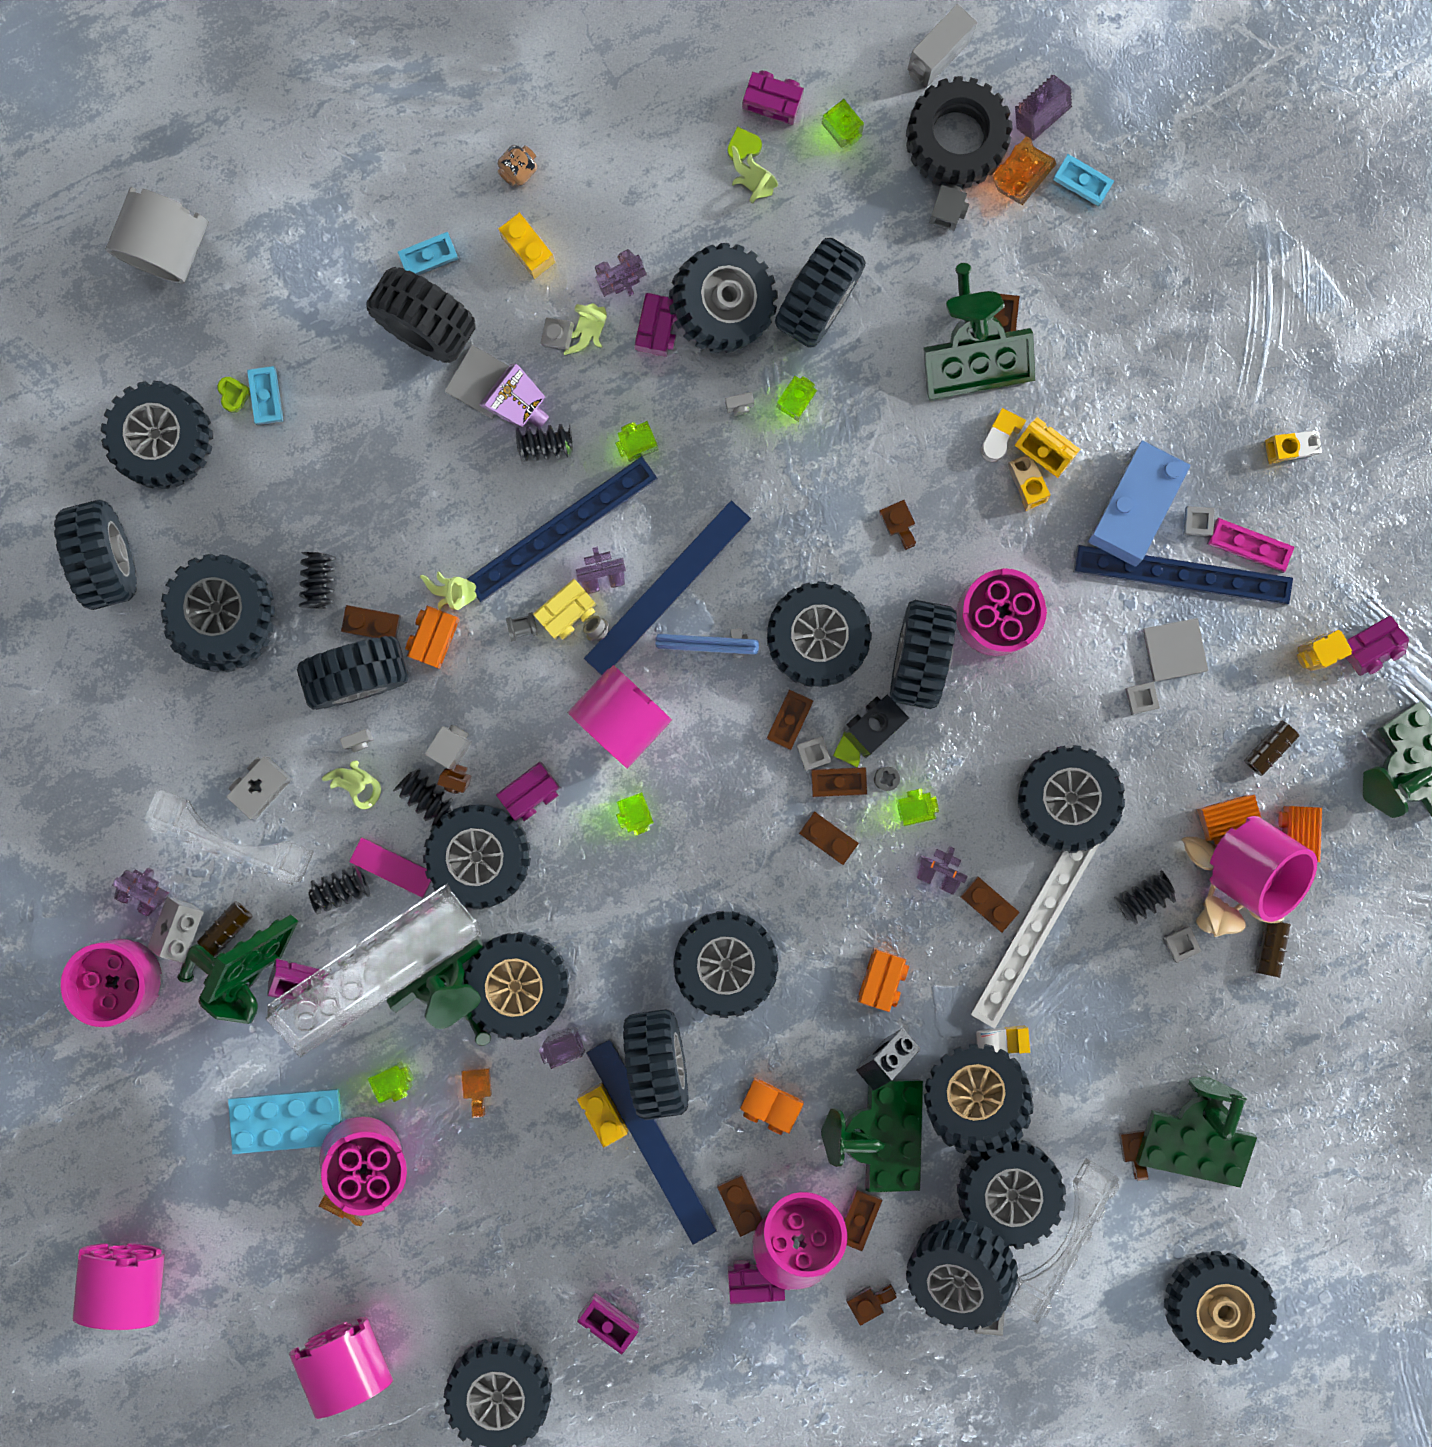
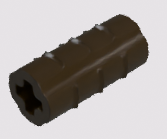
M1282 720L1261 740L1260 744L1252 750L1244 762L1258 775L1263 776L1282 757L1283 753L1289 747H1292L1291 745L1300 735L1294 728Z
M234 901L214 921L213 925L208 930H205L197 944L202 946L213 957H216L235 938V935L242 928H245V925L253 917L252 914L241 903Z
M1265 922L1255 973L1281 977L1291 924Z

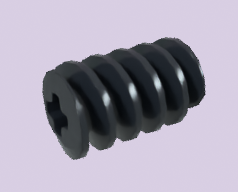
M559 424L557 432H554L552 426L548 425L546 433H543L541 426H537L535 434L532 433L530 427H526L525 435H522L519 428H516L518 455H521L524 462L528 461L530 454L535 461H538L541 453L546 460H549L551 452L554 453L556 459H560L562 451H564L567 458H571L573 452L571 425H569L568 431H565L563 425Z
M301 552L303 555L308 556V558L302 559L300 564L308 568L301 570L300 575L308 579L300 582V586L307 590L300 592L299 596L307 601L299 603V607L327 609L326 605L334 603V600L326 597L327 594L334 593V589L327 587V584L335 582L334 578L327 576V573L335 571V568L329 566L328 562L336 560V557L327 553Z
M418 768L403 778L393 792L402 789L399 797L404 799L410 796L407 803L409 807L418 803L415 812L419 814L426 811L423 819L428 821L434 818L431 825L433 827V825L440 821L443 815L451 811L450 806L453 799L450 798L443 801L445 791L435 794L434 791L437 784L434 783L426 786L429 777L425 776L419 779L418 776L421 769Z
M355 865L352 866V875H349L343 869L341 879L335 873L331 874L332 882H328L324 876L321 877V886H318L312 880L311 889L308 892L312 908L317 915L321 914V907L325 911H330L332 904L336 908L341 907L342 900L346 904L352 903V896L357 901L362 899L363 893L367 897L370 896L366 878Z
M1160 871L1161 879L1156 875H1152L1150 877L1151 884L1143 880L1141 882L1142 890L1134 885L1131 887L1132 895L1127 891L1122 892L1123 901L1117 896L1114 897L1117 907L1126 920H1130L1136 925L1138 924L1136 915L1139 914L1144 919H1147V909L1154 914L1157 913L1155 904L1158 903L1163 908H1166V898L1173 903L1176 902L1175 890L1164 871Z

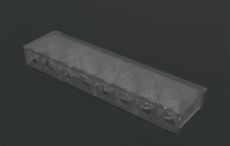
M446 884L268 1004L266 1020L301 1058L482 936L479 922L473 919L451 892L448 884ZM419 911H421L417 916H415L414 918H412L416 913H418ZM373 942H375L370 948L367 949V947H368L370 944H372Z

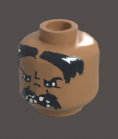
M511 145L498 159L499 169L497 172L509 185L514 186L516 184L522 186L536 172L537 164L534 159L537 156L526 145L522 148L517 145Z

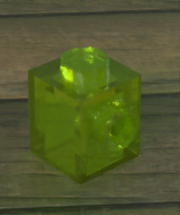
M842 99L822 117V125L841 148L847 144L852 146L863 136L864 122L845 99Z
M794 376L777 401L776 408L799 422L817 395V389L814 388L815 384L804 376L801 378Z
M648 421L638 425L636 422L629 423L621 427L622 431L617 433L620 441L615 442L621 458L626 456L628 462L659 450Z
M922 788L907 791V797L896 799L902 826L936 819L935 813H939L936 797H931L930 792L923 793Z
M643 792L617 802L620 813H617L616 817L621 829L626 828L628 833L634 831L635 835L651 830L649 825L653 824L654 820Z
M401 1061L373 1074L368 1078V1081L380 1104L391 1098L393 1102H396L408 1096L407 1090L413 1086L411 1082L414 1081V1077L408 1066L404 1067Z

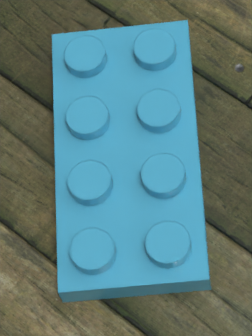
M339 1088L228 1099L232 1154L321 1147L328 1133L342 1122Z

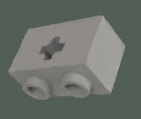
M453 725L450 728L442 726L425 755L448 769H455L472 741L467 739L469 734L459 727Z
M270 757L256 758L247 768L250 772L243 779L240 777L236 779L229 787L231 792L226 797L249 819H257L292 781V778ZM254 781H262L260 784L261 791H253L256 787Z
M167 897L147 948L159 957L184 963L203 911L192 903Z

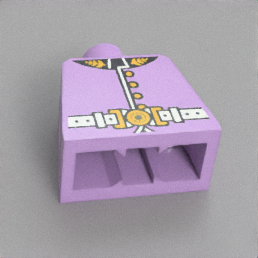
M510 364L479 404L481 407L517 427H523L528 420L536 427H542L549 417L538 407L545 398L544 394L517 364Z

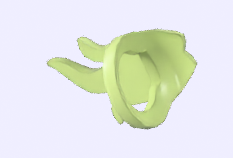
M732 146L734 167L742 175L736 177L732 185L743 184L753 192L749 199L751 203H754L757 198L771 196L773 189L778 186L775 177L754 162L752 153L747 158L748 165L743 163L738 149Z
M594 303L587 306L576 304L575 311L580 317L576 330L572 333V338H578L580 335L581 337L576 345L564 351V355L585 349L592 338L595 346L602 348L599 338L607 318L606 309L604 307H597Z
M437 572V580L445 584V586H437L427 576L420 575V578L432 594L445 597L438 603L439 610L445 604H449V607L453 610H459L477 597L475 593L476 585L461 577L444 578L440 572Z
M356 760L350 763L352 770L338 768L322 777L323 781L332 780L330 783L331 789L342 787L350 793L353 804L360 809L371 808L378 801L381 794L380 783L366 771L358 768L359 762ZM371 783L373 787L371 797L365 802H360L357 794L364 790L366 784Z

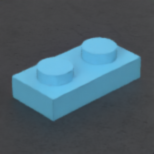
M1067 154L1053 178L1055 182L1098 207L1114 183V180Z
M448 232L398 251L404 269L412 271L416 275H421L459 259Z
M271 366L247 370L255 424L262 425L284 421L276 368Z

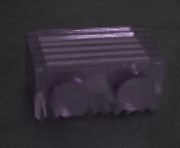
M1050 75V78H1046V82L1039 85L1035 92H1031V95H1027V99H1023V102H1019V106H1015L1017 130L1031 141H1034L1072 107V89L1055 75Z
M573 1026L572 1029L568 1028L567 1031L563 1030L562 1033L558 1032L557 1035L548 1036L539 1049V1053L544 1065L549 1063L550 1068L553 1069L581 1058L585 1053V1048L578 1029Z

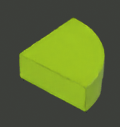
M842 735L833 757L858 768L860 752Z

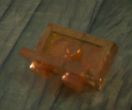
M1026 136L1021 143L1013 148L1007 160L998 166L993 175V180L998 192L1023 206L1057 164L1055 158L1035 148L1032 140Z

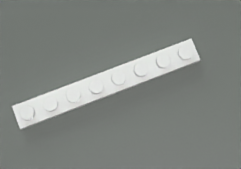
M1099 844L1087 851L1081 850L1077 853L1062 852L971 1013L972 1016L994 1029L996 1028Z

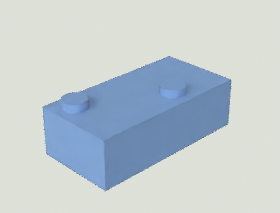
M1142 440L1135 448L1088 543L1136 567L1147 553L1191 465Z

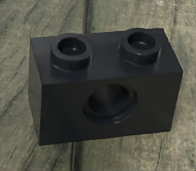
M888 694L882 699L876 696L865 706L869 710L865 715L860 717L857 714L846 724L849 729L843 735L865 758L871 755L909 719ZM870 718H875L879 721V731L873 730L869 726Z
M902 1028L885 1038L856 1071L869 1087L875 1091L891 1082L921 1048L906 1030Z

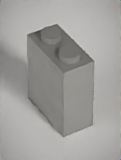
M956 4L912 50L907 70L910 77L916 83H922L927 88L971 42L977 21L961 6Z

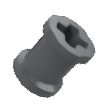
M533 612L528 613V616L520 618H506L511 642L515 641L517 637L531 634L533 636L538 635Z
M882 767L876 771L874 776V784L883 791L894 790L900 782V775L893 767ZM884 771H886L887 775L892 774L894 777L890 781L891 785L889 787L886 783L881 784L880 782Z

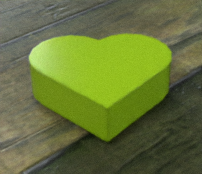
M737 126L728 145V156L733 161L732 146H735L738 149L741 161H744L751 153L752 157H756L761 152L762 141L757 135Z
M224 377L218 382L217 390L222 395L221 404L223 408L231 413L240 411L250 396V388L232 377Z

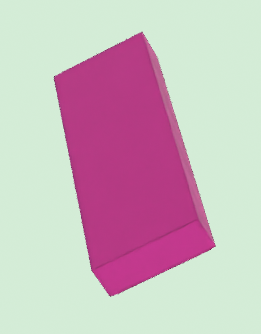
M1221 518L1216 519L1213 535L1209 537L1207 542L1208 545L1281 573L1286 571L1294 550V546Z
M361 837L349 861L422 898L425 896L431 880L427 879L425 874L427 868Z

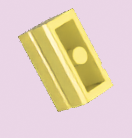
M573 579L534 612L533 615L555 640L559 637L564 640L575 630L572 626L580 619L582 622H585L595 613L593 608L596 606V603L580 584Z

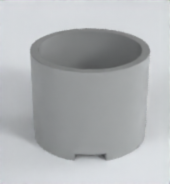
M130 187L105 250L117 259L137 269L174 283L184 284L209 222L199 213H195L193 217L188 209L181 206V203L146 189H142L141 194L136 193V189Z

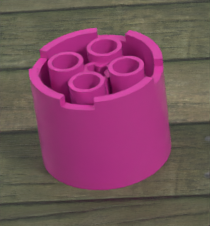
M1002 568L980 576L965 589L958 601L956 623L960 635L971 648L989 656L1008 655L1029 645L1042 631L1047 616V607L1044 596L1039 588L1040 586L1027 574L1014 569ZM1004 605L1006 607L1005 612L1009 615L1000 618V612L996 608Z
M614 665L610 669L608 668L567 712L627 769L672 721L659 706Z
M1258 816L1247 817L1246 823L1237 830L1231 828L1217 845L1210 860V864L1214 867L1213 874L1209 880L1213 886L1264 921L1274 922L1293 911L1309 891L1317 871V857L1313 851Z
M113 939L91 944L77 951L67 962L61 977L62 998L70 1013L81 1022L95 1027L114 1026L136 1018L152 1007L159 996L161 967L152 951L139 942L128 939ZM115 976H118L120 980L117 982L118 985L114 986L112 982L115 980Z
M371 1117L347 1119L336 1125L322 1143L319 1155L322 1186L326 1196L337 1207L341 1208L342 1211L359 1216L376 1214L385 1210V1207L391 1204L399 1193L401 1194L407 1177L406 1161L398 1136L384 1122ZM366 1164L367 1169L365 1173H360L361 1165Z
M798 1192L783 1197L771 1208L754 1232L752 1243L756 1266L767 1281L779 1288L797 1290L814 1286L839 1263L844 1255L847 1246V1229L841 1213L829 1200L814 1193ZM795 1240L800 1243L798 1249L793 1247Z
M107 1243L82 1247L79 1250L73 1321L85 1327L104 1330L140 1329L158 1323L165 1254H161L162 1249L128 1243L127 1246L113 1245L108 1247Z
M360 1317L357 1319L358 1324L355 1325L347 1323V1321L308 1339V1342L304 1344L305 1348L299 1350V1347L290 1351L289 1356L315 1418L329 1417L355 1407L374 1397L393 1382L367 1317Z

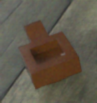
M905 500L881 509L879 513L889 535L893 536L898 533L905 550L914 547L916 541L909 528L915 526V521Z
M457 764L454 770L448 768L443 770L437 785L443 786L444 790L450 793H464L469 787L472 776L465 774L468 767Z
M1145 1130L1119 1134L1123 1161H1132L1133 1175L1137 1181L1149 1180L1147 1167L1140 1166L1135 1161Z
M891 1284L875 1293L869 1286L846 1299V1302L861 1326L883 1314L884 1309L881 1305L893 1301L897 1296Z

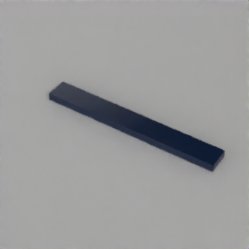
M641 456L468 577L467 580L476 585L475 593L479 602L485 601L655 482L658 478L645 459Z
M731 500L612 627L607 635L585 656L584 660L601 675L608 668L610 669L613 665L615 666L745 527L751 518Z
M1083 545L1077 546L1073 573L1282 605L1290 604L1293 583L1292 577L1145 555L1143 560L1135 567L1100 548Z
M611 1039L587 1051L588 1058L692 1245L717 1232L655 1119L644 1120L636 1114L630 1094L627 1069Z

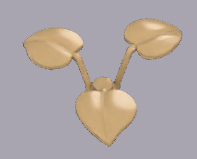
M1198 837L1182 838L1181 841L1184 842L1185 850L1190 859L1202 869L1213 870L1214 866L1210 864V860L1216 846ZM1211 884L1207 898L1203 903L1205 909L1196 919L1197 925L1203 931L1213 933L1214 937L1242 932L1246 924L1238 910L1244 908V906L1238 904L1233 908L1228 903H1224L1220 898L1213 896L1216 887ZM1249 910L1250 914L1254 918L1266 923H1280L1285 919L1283 917L1282 919L1274 922H1267Z

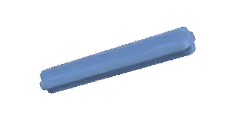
M658 634L655 643L658 649L755 655L759 651V641L754 639Z

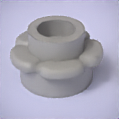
M599 616L589 618L583 627L584 633L587 634L586 638L589 641L594 639L602 640L608 633L609 623Z

